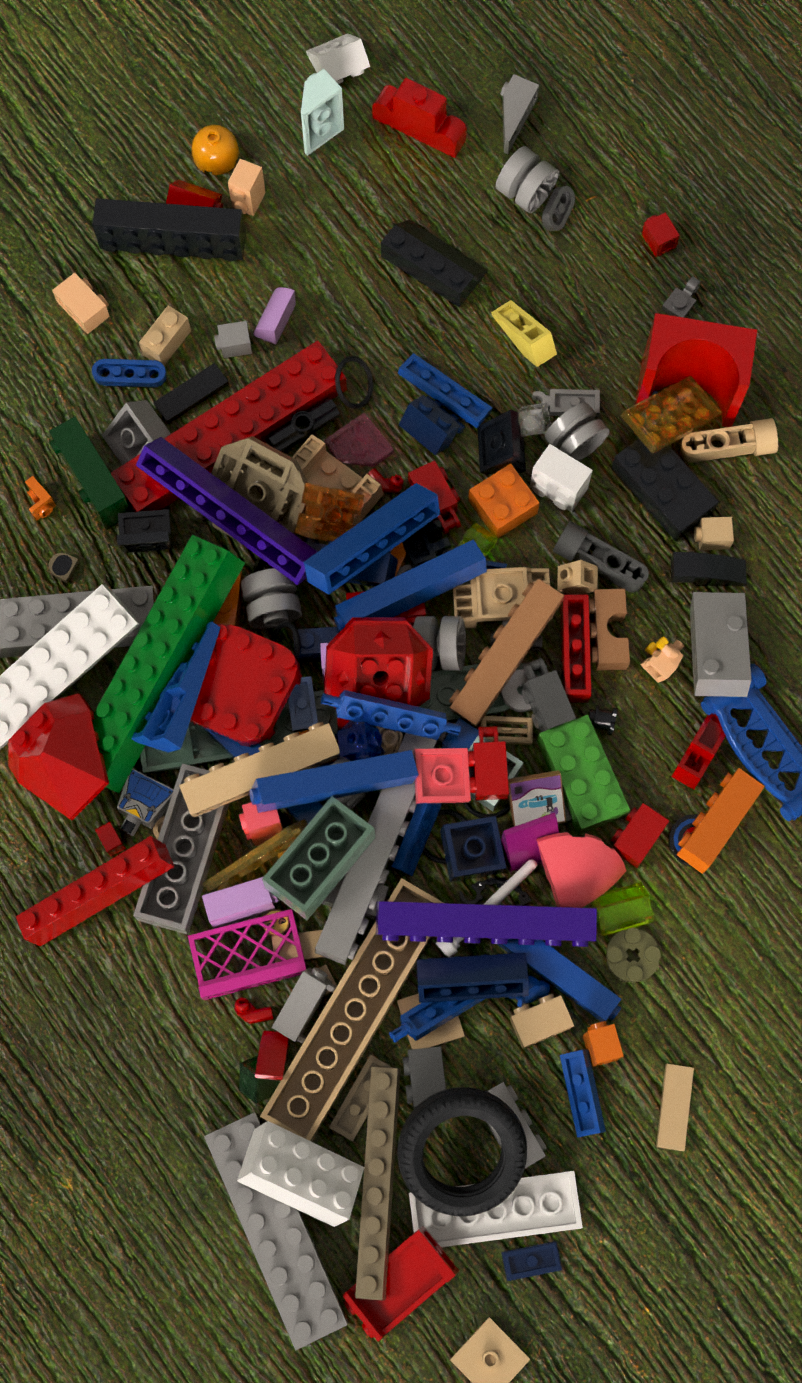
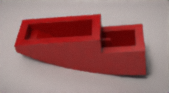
M716 714L706 716L671 776L693 790L701 780L725 738Z

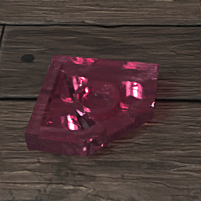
M365 413L324 440L330 452L342 463L375 467L394 454V449Z

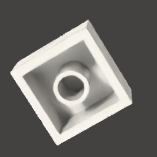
M549 444L533 467L530 487L537 495L541 497L546 496L551 499L558 508L562 510L567 509L572 512L588 490L593 470Z

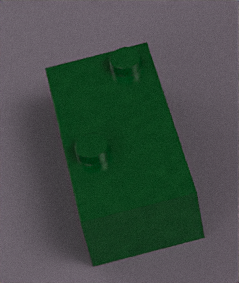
M73 417L49 430L53 439L49 441V444L56 455H61L80 486L81 490L78 493L84 504H91L106 530L118 524V513L131 512L124 494L77 418Z

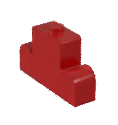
M404 78L398 89L391 85L384 86L373 103L372 117L453 158L457 156L466 141L467 127L465 123L458 117L446 115L447 98L408 78Z

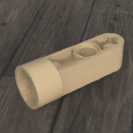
M773 418L750 421V424L689 433L682 440L680 456L684 461L693 463L747 454L759 456L777 453L778 435L775 421ZM739 437H742L743 444H740ZM720 441L723 446L717 448L711 442Z

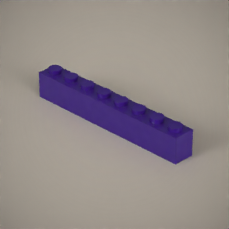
M159 437L144 445L136 463L138 468L298 585L307 578L304 561L317 553L315 549L164 438Z
M377 902L376 935H382V941H399V936H410V941L426 942V936L437 937V942L453 943V937L464 938V943H480V938H491V944H507L508 939H518V945H535V940H545L546 946H561L562 941H572V946L588 947V941H596L597 908Z

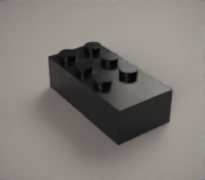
M654 428L614 457L612 470L675 542L695 528L701 518H708L715 512L719 503L718 500Z

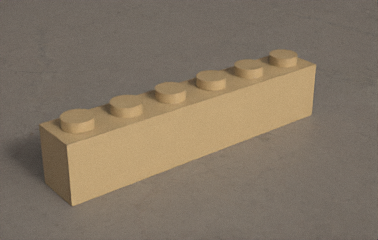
M316 723L308 727L309 731L304 734L292 733L283 738L284 742L275 746L273 742L265 744L258 748V753L250 756L249 753H244L235 757L234 763L226 766L224 763H220L209 768L210 772L200 776L197 773L184 779L185 783L180 784L179 787L190 815L195 818L250 795V789H252L255 780L258 778L312 769L341 757L342 753L330 724Z

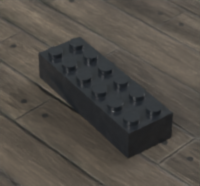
M96 198L92 226L100 249L108 252H115L116 250L128 251L133 254L144 252L157 256L170 254L178 257L196 256L202 259L243 260L246 231L242 209Z

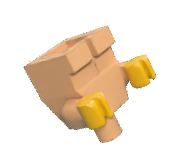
M661 637L656 643L651 642L645 648V651L652 655V657L645 659L640 665L657 683L668 679L678 668L683 657L680 650L684 647L683 643L679 640H676L673 644H668V639Z

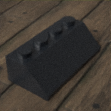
M410 219L395 224L381 241L382 258L457 307L463 304L487 273V269Z

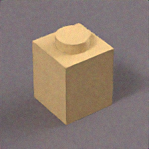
M732 517L701 518L698 527L694 528V540L699 542V550L730 549L734 541Z

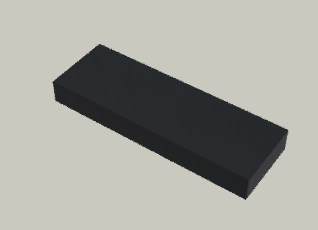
M214 363L154 401L153 404L166 423L169 424L227 387L229 382Z

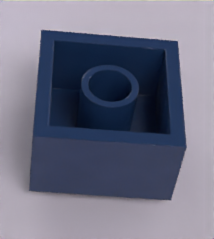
M496 816L445 824L441 828L440 834L450 882L501 874L506 869Z

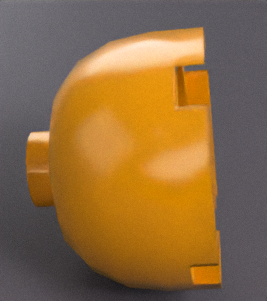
M209 125L199 130L193 138L192 157L200 171L204 173L205 171L212 172V175H221L235 167L240 152L237 140L229 129L221 125Z

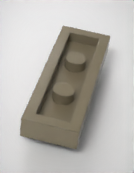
M372 1055L369 1056L329 1126L330 1129L352 1142L368 1116L371 1067L393 1068Z

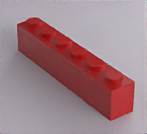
M149 836L17 915L16 919L24 940L41 947L174 868L175 866L166 845L156 838Z

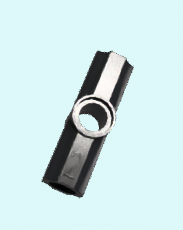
M328 397L307 411L295 413L291 421L268 434L266 439L270 446L285 452L297 443L306 441L311 434L314 435L315 432L339 418L340 412L332 399ZM300 424H308V425H309V426H308L307 428H305V429H300V428H298V426H299Z

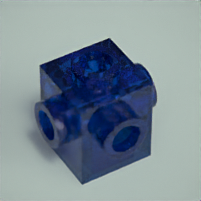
M356 722L350 728L337 731L340 757L355 761L382 754V736L379 729L368 725L367 722Z

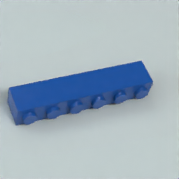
M415 483L304 561L307 581L328 595L438 517L440 515L438 494Z

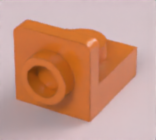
M31 476L25 481L29 488V491L26 493L35 503L29 508V511L35 520L38 521L40 518L50 515L56 504L34 476Z

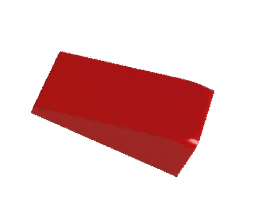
M265 1030L262 1032L255 1078L283 1080L289 1051L288 1037L278 1031Z

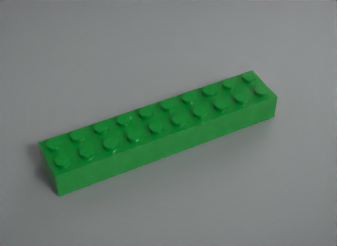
M192 535L94 712L93 727L99 736L97 745L99 753L103 754L109 780L106 788L120 793L145 745L131 739L135 732H142L148 722L145 716L148 712L153 713L160 699V694L182 662L188 663L194 654V651L191 649L195 642H200L207 629L206 625L216 618L245 565L244 561L230 551Z

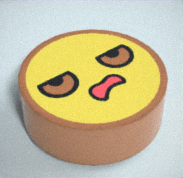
M278 909L270 910L269 912H267V913L265 914V916H266V915L273 914V913L281 912L282 910H278ZM289 918L278 919L272 929L284 935L290 926ZM272 921L265 922L264 924L269 926ZM272 932L268 934L270 936H277Z

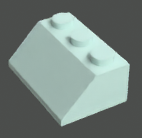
M324 68L318 73L310 75L304 82L301 120L304 152L307 156L344 130L342 88Z

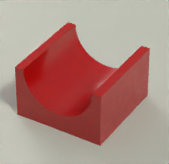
M655 313L642 358L634 412H643L648 400L652 396L653 390L658 391L672 384H690L703 389L714 398L721 411L722 426L732 427L750 386L757 329Z

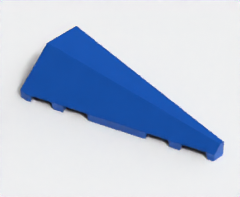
M213 621L206 625L207 629L200 642H195L191 649L194 651V654L188 663L182 662L160 694V699L153 713L148 712L145 716L148 722L142 732H135L131 739L135 742L165 752L181 749L221 628Z

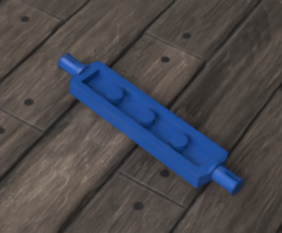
M344 690L339 697L323 693L321 698L322 705L336 707L337 718L438 740L443 732L459 735L461 730L460 724L447 722L446 713Z
M484 999L420 1003L400 1016L401 1026L389 1032L390 1038L396 1043L401 1038L409 1035L417 1041Z

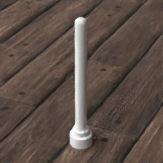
M533 859L528 860L483 905H499L537 867L536 861ZM453 937V943L436 942L435 944L450 958L458 952L459 943L464 938Z

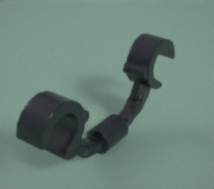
M498 877V880L489 878L485 881H477L471 885V888L476 893V898L468 901L464 898L462 891H460V901L463 904H477L483 899L481 892L484 890L485 885L497 884L496 888H500L508 880ZM520 886L513 890L519 893L520 904L516 906H524L531 903L532 899L529 898L526 892L521 890Z

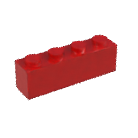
M564 595V600L560 605L562 685L570 703H588L591 697L589 595Z

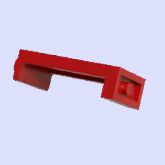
M423 1225L388 1255L386 1300L355 1298V1283L342 1295L345 1299L344 1305L352 1315L357 1314L363 1322L362 1328L370 1338L375 1337L379 1342L405 1317L446 1282H449L456 1276L459 1269Z

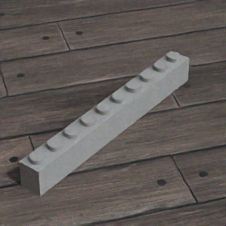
M443 732L438 740L405 733L398 752L412 750L413 753L414 749H435L438 741H444L447 732ZM415 781L412 784L381 790L368 821L375 828L376 838L346 873L315 947L316 954L346 965L348 959H354L359 946L355 944L358 934H364L369 922L365 918L369 909L374 910L379 895L375 894L379 884L384 886L389 874L386 866L389 860H395L400 847L395 844L399 835L405 836L410 823L405 821L409 811L414 813L417 807Z

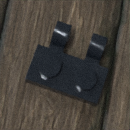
M439 519L432 520L402 542L412 569L448 552L449 548H451L448 537L442 539L440 532L442 525ZM429 539H430V540H439V541H437V542L431 544L430 541H429Z

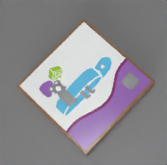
M559 770L508 779L513 827L554 812L557 817V823L566 822L562 779Z

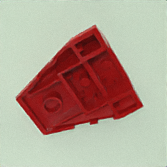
M79 693L44 703L8 740V766L18 783L71 820L109 784L103 754L99 753L97 745L99 736L93 727L92 720L95 719L94 714L84 697Z

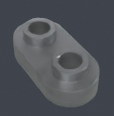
M562 186L553 190L542 214L543 225L548 231H557L564 227L575 204V195L570 187Z

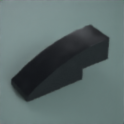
M673 552L670 558L671 583H695V586L747 585L746 560L695 552Z

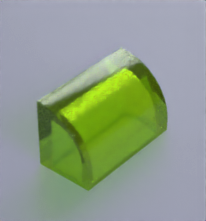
M642 882L607 891L592 902L593 908H597V924L602 936L654 922L650 897Z

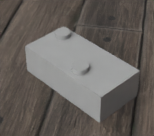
M693 592L690 605L694 696L747 697L751 684V667L745 593Z

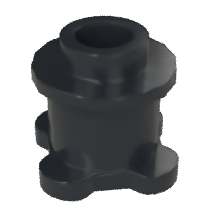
M596 705L595 710L590 709L588 716L594 730L595 728L606 730L607 735H612L618 708L613 707L611 711L601 709L599 705Z

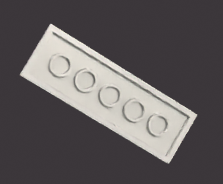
M574 1171L521 1178L514 1191L502 1203L489 1211L472 1216H452L437 1212L420 1202L412 1193H409L414 1233L424 1225L440 1247L583 1228ZM471 1185L456 1186V1187H466V1186H471Z

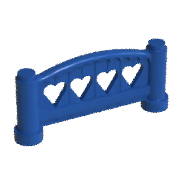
M750 664L751 684L747 697L706 696L701 702V707L707 715H717L723 732L739 760L749 773L765 786L764 788L783 803L780 808L783 818L787 821L796 820L802 815V746L759 691L760 688L766 685L764 673L757 665ZM732 709L752 711L746 727H740L737 724V719L733 718L730 714ZM767 730L762 748L754 747L753 740L746 736V731ZM763 751L783 752L778 769L774 770L769 767V761L762 757ZM778 773H799L793 791L785 788V782L779 780Z

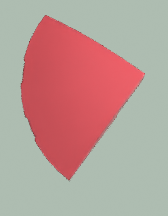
M568 832L536 839L545 874L551 885L557 907L582 908L607 892L626 872L625 864L617 851L605 845L601 838L594 835L585 834L584 837H573Z

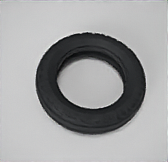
M450 1088L426 1098L411 1112L400 1133L397 1150L398 1164L405 1184L411 1193L424 1205L446 1215L472 1216L493 1209L502 1203L517 1187L526 1166L527 1141L520 1120L503 1100L489 1092L476 1088ZM457 1116H472L484 1120L496 1130L501 1139V1155L493 1172L481 1182L466 1187H454L438 1181L429 1173L423 1162L424 1145L430 1133L440 1123Z

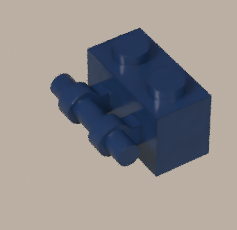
M422 395L409 403L399 426L436 456L450 446L456 433L461 434L465 426L459 422L460 418L455 414L451 415L443 409V405L439 401H434L429 396L425 397Z

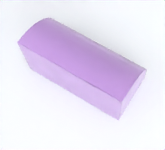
M282 287L274 290L254 330L255 337L275 345L277 344L296 305L294 290Z

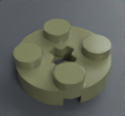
M629 928L615 934L609 941L606 949V962L610 972L617 979L628 983L642 982L651 977L657 970L661 957V952L655 939L647 932L637 928ZM628 949L631 951L636 949L639 952L637 956L640 960L638 962L635 960L629 962L626 959L628 957L626 952Z

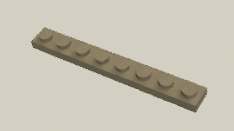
M371 1067L355 1298L386 1300L401 1073L399 1068Z

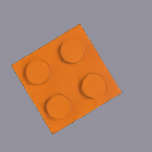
M509 464L469 489V503L496 540L538 514L539 501L512 464Z

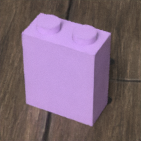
M263 877L202 895L208 920L214 929L260 916L275 909L274 903L279 902L278 898L265 888L262 881Z

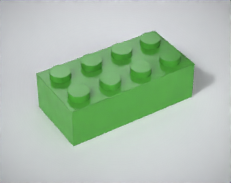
M588 715L539 734L536 742L549 772L559 770L561 773L564 803L571 816V822L577 836L626 817L630 808Z

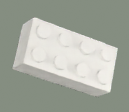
M267 1121L254 1129L237 1181L335 1227L350 1219L365 1167Z

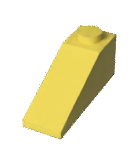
M512 300L491 312L493 318L523 356L536 367L557 355L551 332Z

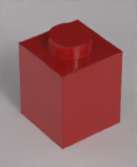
M666 212L659 216L653 215L644 222L641 234L655 257L676 248L680 237Z

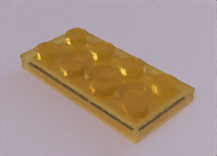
M689 376L624 410L621 417L653 454L716 420L722 412L692 376Z
M303 819L286 827L205 881L203 885L206 890L210 892L216 888L222 890L230 887L248 873L250 874L260 868L266 861L284 852L283 849L288 848L308 825L306 820Z

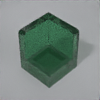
M258 1056L240 1063L239 1090L255 1103L272 1097L278 1087V1080L255 1078Z

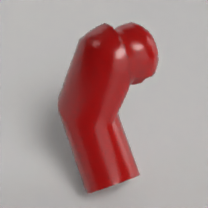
M376 468L367 473L381 485L383 492L396 493L402 489L404 481L400 475L384 478Z

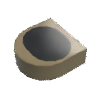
M57 553L49 561V570L55 578L68 583L80 561L69 554Z

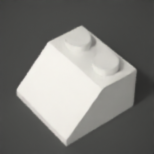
M348 33L306 51L316 72L318 73L324 68L338 84L343 82V78L349 75L351 77L359 76L364 73V69L370 67L361 38Z

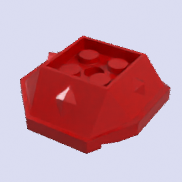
M352 617L345 625V628L326 646L324 693L339 697L344 690L419 707L430 699L433 648L405 617ZM378 671H385L381 678H373Z

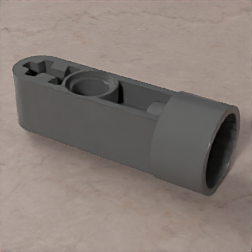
M569 521L553 549L554 553L570 562L583 560L598 566V575L628 592H637L642 588L649 575L648 569L644 564L589 534V531ZM589 549L593 551L592 555L587 553ZM607 562H614L618 568H611ZM633 575L637 576L636 580L632 578Z

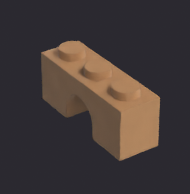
M595 589L592 598H589V614L593 613V623L589 624L590 638H594L595 647H591V662H596V671L627 670L630 664L628 638L614 637L607 629L609 623L624 621L627 614L625 589Z

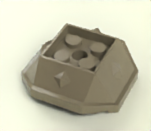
M253 436L222 446L211 474L295 535L313 494L297 460ZM257 485L262 488L263 495L258 492ZM212 522V525H213L214 528H216V529H218L219 531H221V532H223V533L229 535L228 533H226L224 530H222L221 528H219L217 525H215V524Z

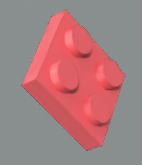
M468 748L414 749L413 756L419 774L415 779L416 804L469 803L471 801Z

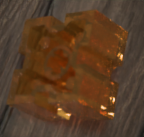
M305 482L301 503L307 505L305 514L299 513L295 533L308 538L324 541L330 540L333 542L355 526L353 524L354 515L361 514L364 495Z

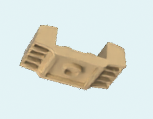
M312 434L292 457L297 460L313 491L309 502L348 529L360 523L384 495L381 485L368 474L364 478L359 476L326 451V444Z
M549 568L487 569L486 573L453 588L455 616L463 617L465 628H476L477 622L510 620L508 617L510 610L516 603L518 605L521 604L525 598L522 593L530 582L534 584L539 578L550 586Z

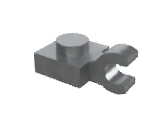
M692 276L683 291L676 287L662 305L661 310L671 316L685 318L696 304V300L692 296L699 289L698 285L701 281Z

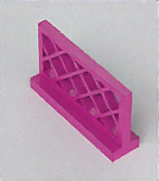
M292 909L188 936L199 984V993L203 1000L300 976L307 969ZM289 917L291 927L285 936L272 929L278 919ZM272 921L269 926L264 924L265 922ZM257 924L267 929L259 943L246 936L251 926ZM245 928L243 933L238 931V929ZM230 931L240 935L233 950L220 943L225 933ZM270 932L283 939L275 952L262 945ZM291 933L293 934L294 941L289 939ZM219 935L217 940H215L211 936ZM207 938L214 942L207 956L197 951L196 940ZM244 938L256 945L249 959L236 952ZM287 941L296 946L298 957L287 960L278 954ZM218 945L231 952L223 966L210 959ZM260 948L273 955L268 965L259 966L252 962ZM234 955L247 962L242 971L235 974L226 969ZM199 956L204 959V961H203V963H202L201 965H200ZM276 958L282 960L280 962L273 963ZM207 962L220 968L215 979L204 981L202 971ZM250 964L256 967L254 969L247 970ZM224 971H225L226 973L230 974V975L221 977Z

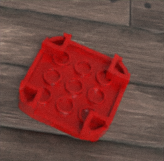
M217 624L221 628L190 721L195 725L198 724L232 739L242 746L250 747L251 745L261 743L265 739L270 740L275 733L273 728L296 684L300 685L302 678L300 664L292 651L281 644L239 626Z

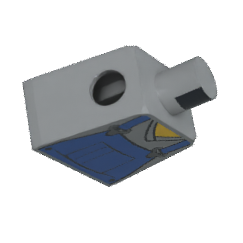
M132 769L117 805L118 811L127 816L120 830L134 836L140 824L153 829L155 823L167 812L174 789Z

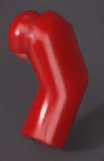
M244 997L238 998L235 1002L234 1010L236 1014L248 1024L274 1019L271 1006L257 1009Z

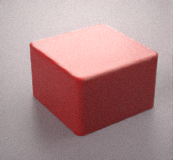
M110 821L95 829L106 852L111 857L126 849L115 826Z

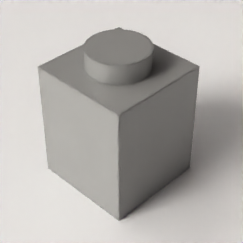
M247 321L217 325L219 335H214L217 350H222L223 358L252 354Z

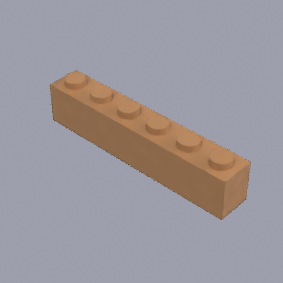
M539 578L534 584L530 582L522 593L525 598L521 604L518 605L516 603L508 614L510 620L506 626L500 625L493 636L496 640L491 648L488 646L484 648L478 658L481 662L476 670L474 668L469 670L464 678V681L467 683L461 691L457 689L449 700L452 704L450 710L476 728L564 600L563 594Z

